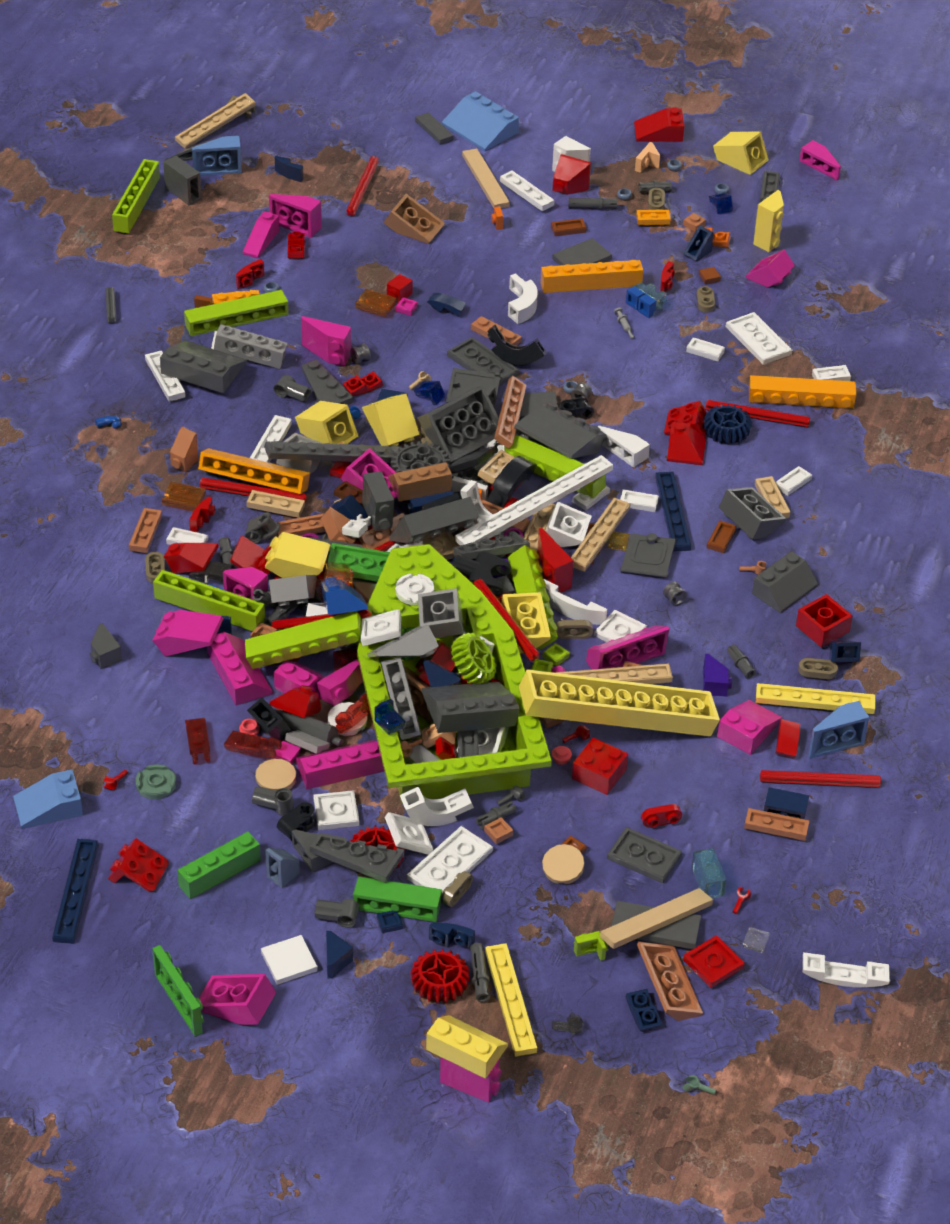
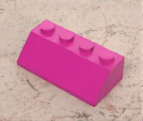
M655 625L615 640L612 639L604 644L592 646L587 651L586 662L591 670L623 667L625 661L638 664L661 656L666 651L669 628L668 626Z
M226 632L216 634L212 645L207 646V654L235 705L273 694L260 668L252 669L247 661L244 640Z
M377 740L295 758L306 790L384 772Z

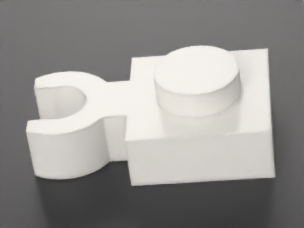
M359 514L357 520L351 519L342 527V534L352 538H359L368 530V526L371 525V516L363 519L362 514Z

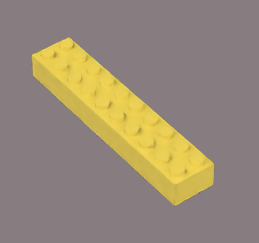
M526 670L519 685L526 716L710 737L720 721L710 691Z

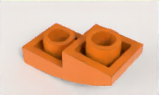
M712 227V228H706V229H708V230H710V231L713 232V227ZM713 232L712 246L728 247L731 238L730 232Z

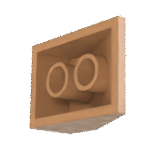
M408 194L404 195L384 221V224L394 232L427 244L431 242L445 224Z

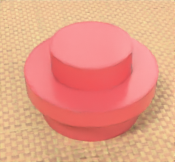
M254 719L243 720L239 727L240 734L245 737L256 736L259 733L258 723Z
M558 746L552 750V758L559 765L567 764L572 757V752L568 747Z

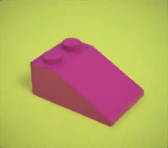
M269 195L270 213L279 215V226L305 233V236L310 238L322 228L321 201L309 196Z
M302 316V345L326 362L345 367L351 356V327Z
M370 448L350 464L341 477L343 482L347 481L363 490V474L381 471L393 498H396V494L388 479V475L396 472Z
M185 610L170 611L163 616L152 641L165 657L211 646L224 618L220 615Z
M748 700L731 708L720 719L717 737L751 755L777 727L783 717Z
M266 974L212 975L199 996L203 1006L201 1012L239 1025H256L262 1019L276 991Z

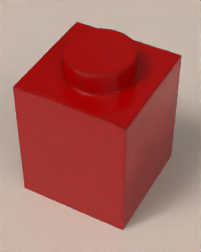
M401 274L387 283V297L398 303L402 297L408 298L413 294V280Z

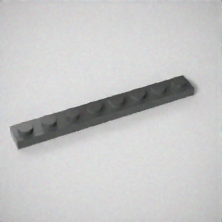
M266 441L264 446L269 459L354 462L370 448L385 463H391L394 451H398V447H401Z

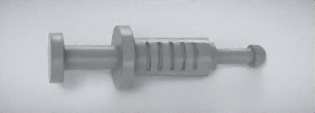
M616 308L614 313L619 316L617 318L618 323L622 324L625 332L630 335V339H633L634 335L631 333L627 315L622 314V308Z

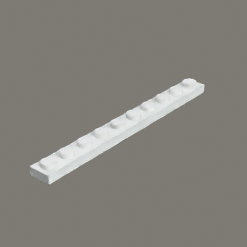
M601 455L455 535V541L460 546L471 542L480 544L482 539H489L612 471L613 464Z

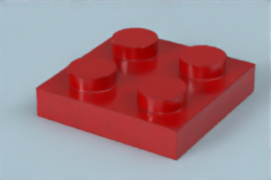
M717 935L683 956V961L710 988L744 969L745 965Z

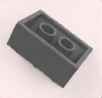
M753 487L727 489L718 507L724 512L726 517L730 518L738 528H741L753 540L766 538L787 519Z
M791 551L754 578L752 594L779 613H782L816 588L818 583L806 560Z

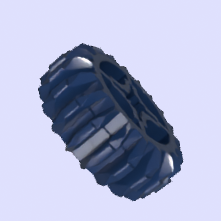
M721 404L720 407L715 406L714 409H710L705 415L703 424L708 437L713 438V441L718 440L719 443L725 442L726 445L727 443L734 444L735 442L740 443L741 440H746L752 427L750 415H747V411H743L742 408H736V405L733 407L729 406V404L727 406Z

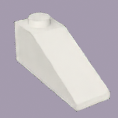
M598 426L601 429L600 431L606 434L602 446L632 467L649 458L650 444L637 435Z

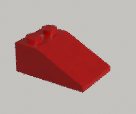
M666 108L634 121L636 142H683L684 120L682 108Z
M542 527L539 528L537 553L539 555V565L543 570V579L558 585L559 593L572 588L574 560Z

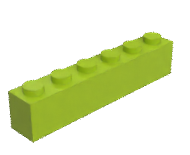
M143 159L112 214L113 231L130 233L160 179L159 161Z
M282 290L184 311L185 325L190 336L218 331L220 324L236 327L289 315L288 300Z
M518 435L514 437L513 444L509 449L504 446V451L514 457L524 456L536 463L537 466L533 473L551 481H555L584 465V463L570 459L563 454ZM606 474L576 491L583 495H588L590 498L596 497L606 487Z
M524 545L510 554L508 559L511 565L516 593L541 592L551 636L550 640L537 647L541 650L558 639L557 626L553 620L554 613L550 608V598L546 592V583L542 576L543 570L539 565V555L534 549Z
M161 570L153 581L155 599L194 612L230 616L233 625L250 631H254L260 623H264V603L165 570Z
M353 611L245 639L246 659L252 669L359 642L361 640L362 619L358 611Z

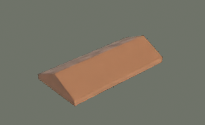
M639 942L637 944L665 1013L677 1021L701 1016L703 1014L675 947Z

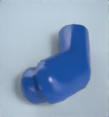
M105 416L95 419L97 428L111 424L114 429L122 426L121 419L118 416Z

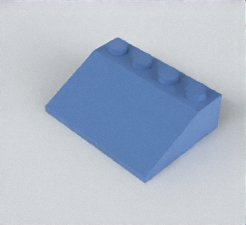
M475 91L465 96L442 121V125L480 149L487 151L518 134L519 117Z

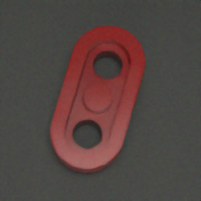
M676 804L649 808L641 814L643 825L648 828L676 824L682 818L681 809Z

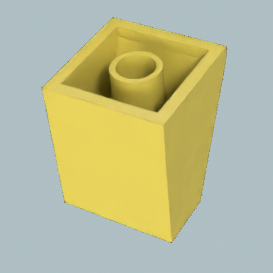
M730 132L713 145L718 161L749 175L769 161L761 132Z
M407 394L392 396L362 407L381 446H398V442L403 440L404 443L415 440L414 436L420 435Z
M319 401L295 417L300 433L324 444H339L340 442L348 444L358 437L349 407L345 404Z
M282 532L278 537L275 536L270 543L271 550L266 555L265 559L267 562L265 568L281 578L303 575L318 576L323 571L330 544Z

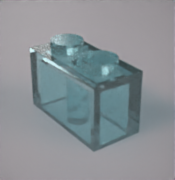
M714 848L694 851L692 870L699 888L711 898L724 896L726 877Z

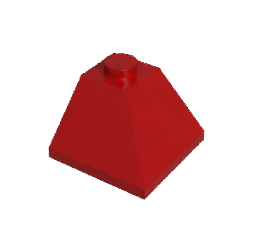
M561 154L553 176L552 191L566 195L588 191L591 162Z
M672 422L667 461L703 466L706 439L690 424Z
M173 543L168 547L164 558L173 573L203 571L219 545L218 543Z
M306 685L294 688L271 700L269 703L270 706L302 718L321 711L318 692L312 691V688Z

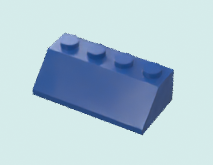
M328 577L325 578V581L321 582L324 605L328 615L368 609L363 596L341 579Z

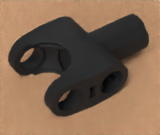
M481 552L478 554L476 561L456 554L453 566L461 574L470 577L469 581L474 584L475 580L482 579L496 597L503 594L504 586L494 579L493 575H508L511 571V565L508 561L493 554Z

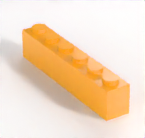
M640 260L541 267L543 293L642 286L643 267Z
M750 375L749 402L854 409L856 399V384L854 381Z
M210 448L201 451L199 470L298 494L308 490L309 472Z

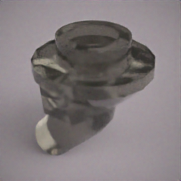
M574 1013L569 1014L567 1023L552 1022V1030L570 1031L572 1034L583 1032L584 1022L580 1015H575Z

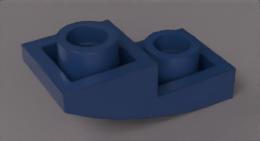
M275 156L276 172L291 180L303 181L302 165L291 163L289 158Z
M433 293L427 301L434 309L441 312L445 307L449 312L457 316L466 305L465 302L442 293Z
M431 923L429 925V940L445 947L454 942L460 947L470 949V946L475 943V930L450 923Z
M648 989L626 993L625 997L640 1031L662 1026L656 1006L652 1004Z

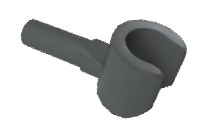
M514 786L510 794L497 801L498 806L513 798L518 801L523 800L525 797L524 790L519 786Z

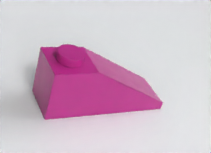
M812 140L801 148L800 162L835 180H839L841 166L825 146Z
M265 211L260 215L245 245L243 255L259 258L279 232V215Z
M358 659L316 682L321 700L335 706L354 693L363 682Z

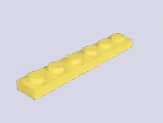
M757 683L756 703L836 710L839 706L846 703L859 701L867 714H874L875 712L874 694Z
M507 943L485 947V953L514 1055L516 1057L537 1053L536 1042Z

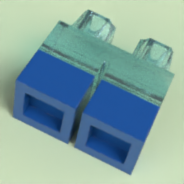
M641 282L627 290L626 304L638 310L647 318L653 316V311L656 309L662 310L663 303L667 301V293L664 291L656 292V287L652 283L645 285Z

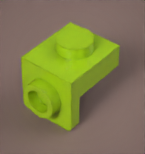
M599 931L575 937L574 952L576 957L597 952L600 960H605L608 944L600 938Z

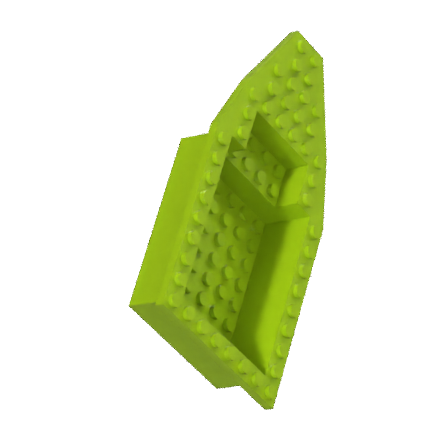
M430 544L391 549L367 605L368 610L372 614L371 616L398 609L401 612V629L403 627L420 626L419 605L405 604L396 596V583L402 576L407 574H413V576L423 574L433 581L434 592L457 588L461 600L462 623L465 632L480 635L495 644L492 655L496 659L494 662L497 667L495 668L496 673L493 678L499 680L514 695L520 709L516 725L510 726L501 752L458 758V752H456L457 758L442 760L436 754L435 744L427 750L440 760L411 764L403 757L400 745L402 740L381 664L383 661L398 657H368L367 653L396 638L363 646L361 640H359L357 657L388 788L398 787L399 794L401 795L419 787L424 797L428 799H441L462 789H466L468 795L512 789L514 786H519L520 788L529 787L531 769L551 767L552 761L539 717L526 716L519 690L525 669L513 630L485 595ZM453 635L435 638L436 641L439 639L450 648L453 644ZM417 656L413 660H403V664L413 672H416L417 668L415 666L421 658ZM454 667L452 670L454 673L458 671L457 667ZM417 714L421 733L423 729L434 724V721L429 724ZM457 732L454 744L456 751L458 747Z

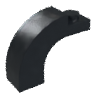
M496 325L487 331L489 340L496 344L491 350L505 362L515 365L530 364L539 360L547 353L538 338L525 346H514L506 341Z
M524 456L513 458L496 478L492 485L494 488L487 502L503 508L518 485L524 480H530L537 464Z

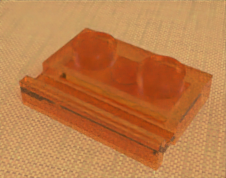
M365 289L359 300L355 302V308L386 317L387 313L396 305L397 298Z
M170 482L165 496L162 498V505L194 511L203 501L206 489Z

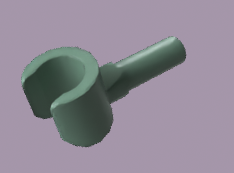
M695 1075L684 1079L689 1082L682 1086L687 1092L696 1088L713 1095L715 1094L716 1089L699 1083V1079Z

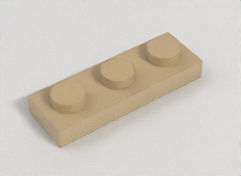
M500 450L479 470L477 476L481 477L485 482L494 484L504 467L515 457Z
M773 477L755 479L754 485L758 493L784 517L790 518V510Z
M252 490L246 504L248 508L300 518L305 507V500Z

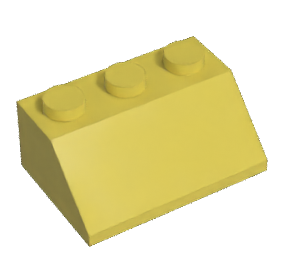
M779 190L759 203L757 209L753 244L767 252L777 248L780 244L784 203L781 191Z
M541 592L503 594L501 604L535 648L550 640L551 636ZM517 644L519 652L524 653L520 646Z
M450 1015L438 1017L426 1036V1050L485 1079L508 1047V1043Z

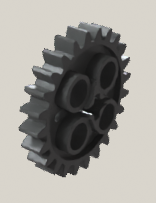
M418 441L416 445L411 442V446L404 444V448L398 447V451H394V456L391 457V468L398 473L445 462L449 466L450 459L449 455L445 454V450H441V446L434 447V443L428 445L427 441L424 444Z

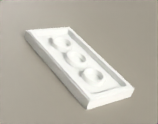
M755 312L726 322L725 327L763 365L792 355V349Z
M460 826L407 874V879L418 886L442 889L443 893L446 887L451 886L458 873L463 871L470 873L492 853L493 846Z

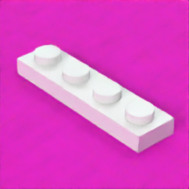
M514 171L500 176L501 183L539 210L544 211L554 206V199Z
M157 351L146 354L145 360L168 401L185 398V391L179 380L161 374L160 356L163 352Z
M275 415L250 458L270 463L271 459L268 458L264 448L265 442H282L292 425V419Z

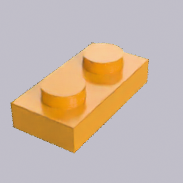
M637 210L636 212L638 225H670L669 210Z

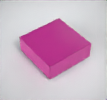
M402 297L396 306V312L411 316L418 307V302Z
M282 741L273 753V759H283L292 764L301 753V747Z

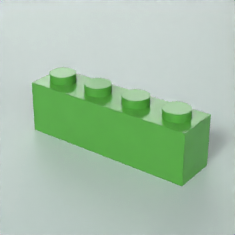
M249 832L238 836L178 869L179 887L190 899L196 897L261 861L260 844Z
M358 877L353 893V900L358 902L360 911L373 913L397 911L400 917L437 922L442 898V889L391 881L384 883L377 879Z

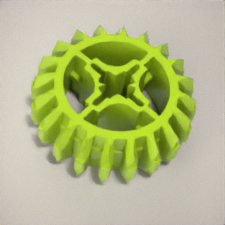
M468 632L453 641L451 645L452 660L455 662L454 667H457L458 673L462 674L463 679H467L469 684L487 683L494 677L496 673L495 668L497 667L494 662L496 659L493 657V652L490 651L489 645L485 644L484 639L481 640L479 635Z

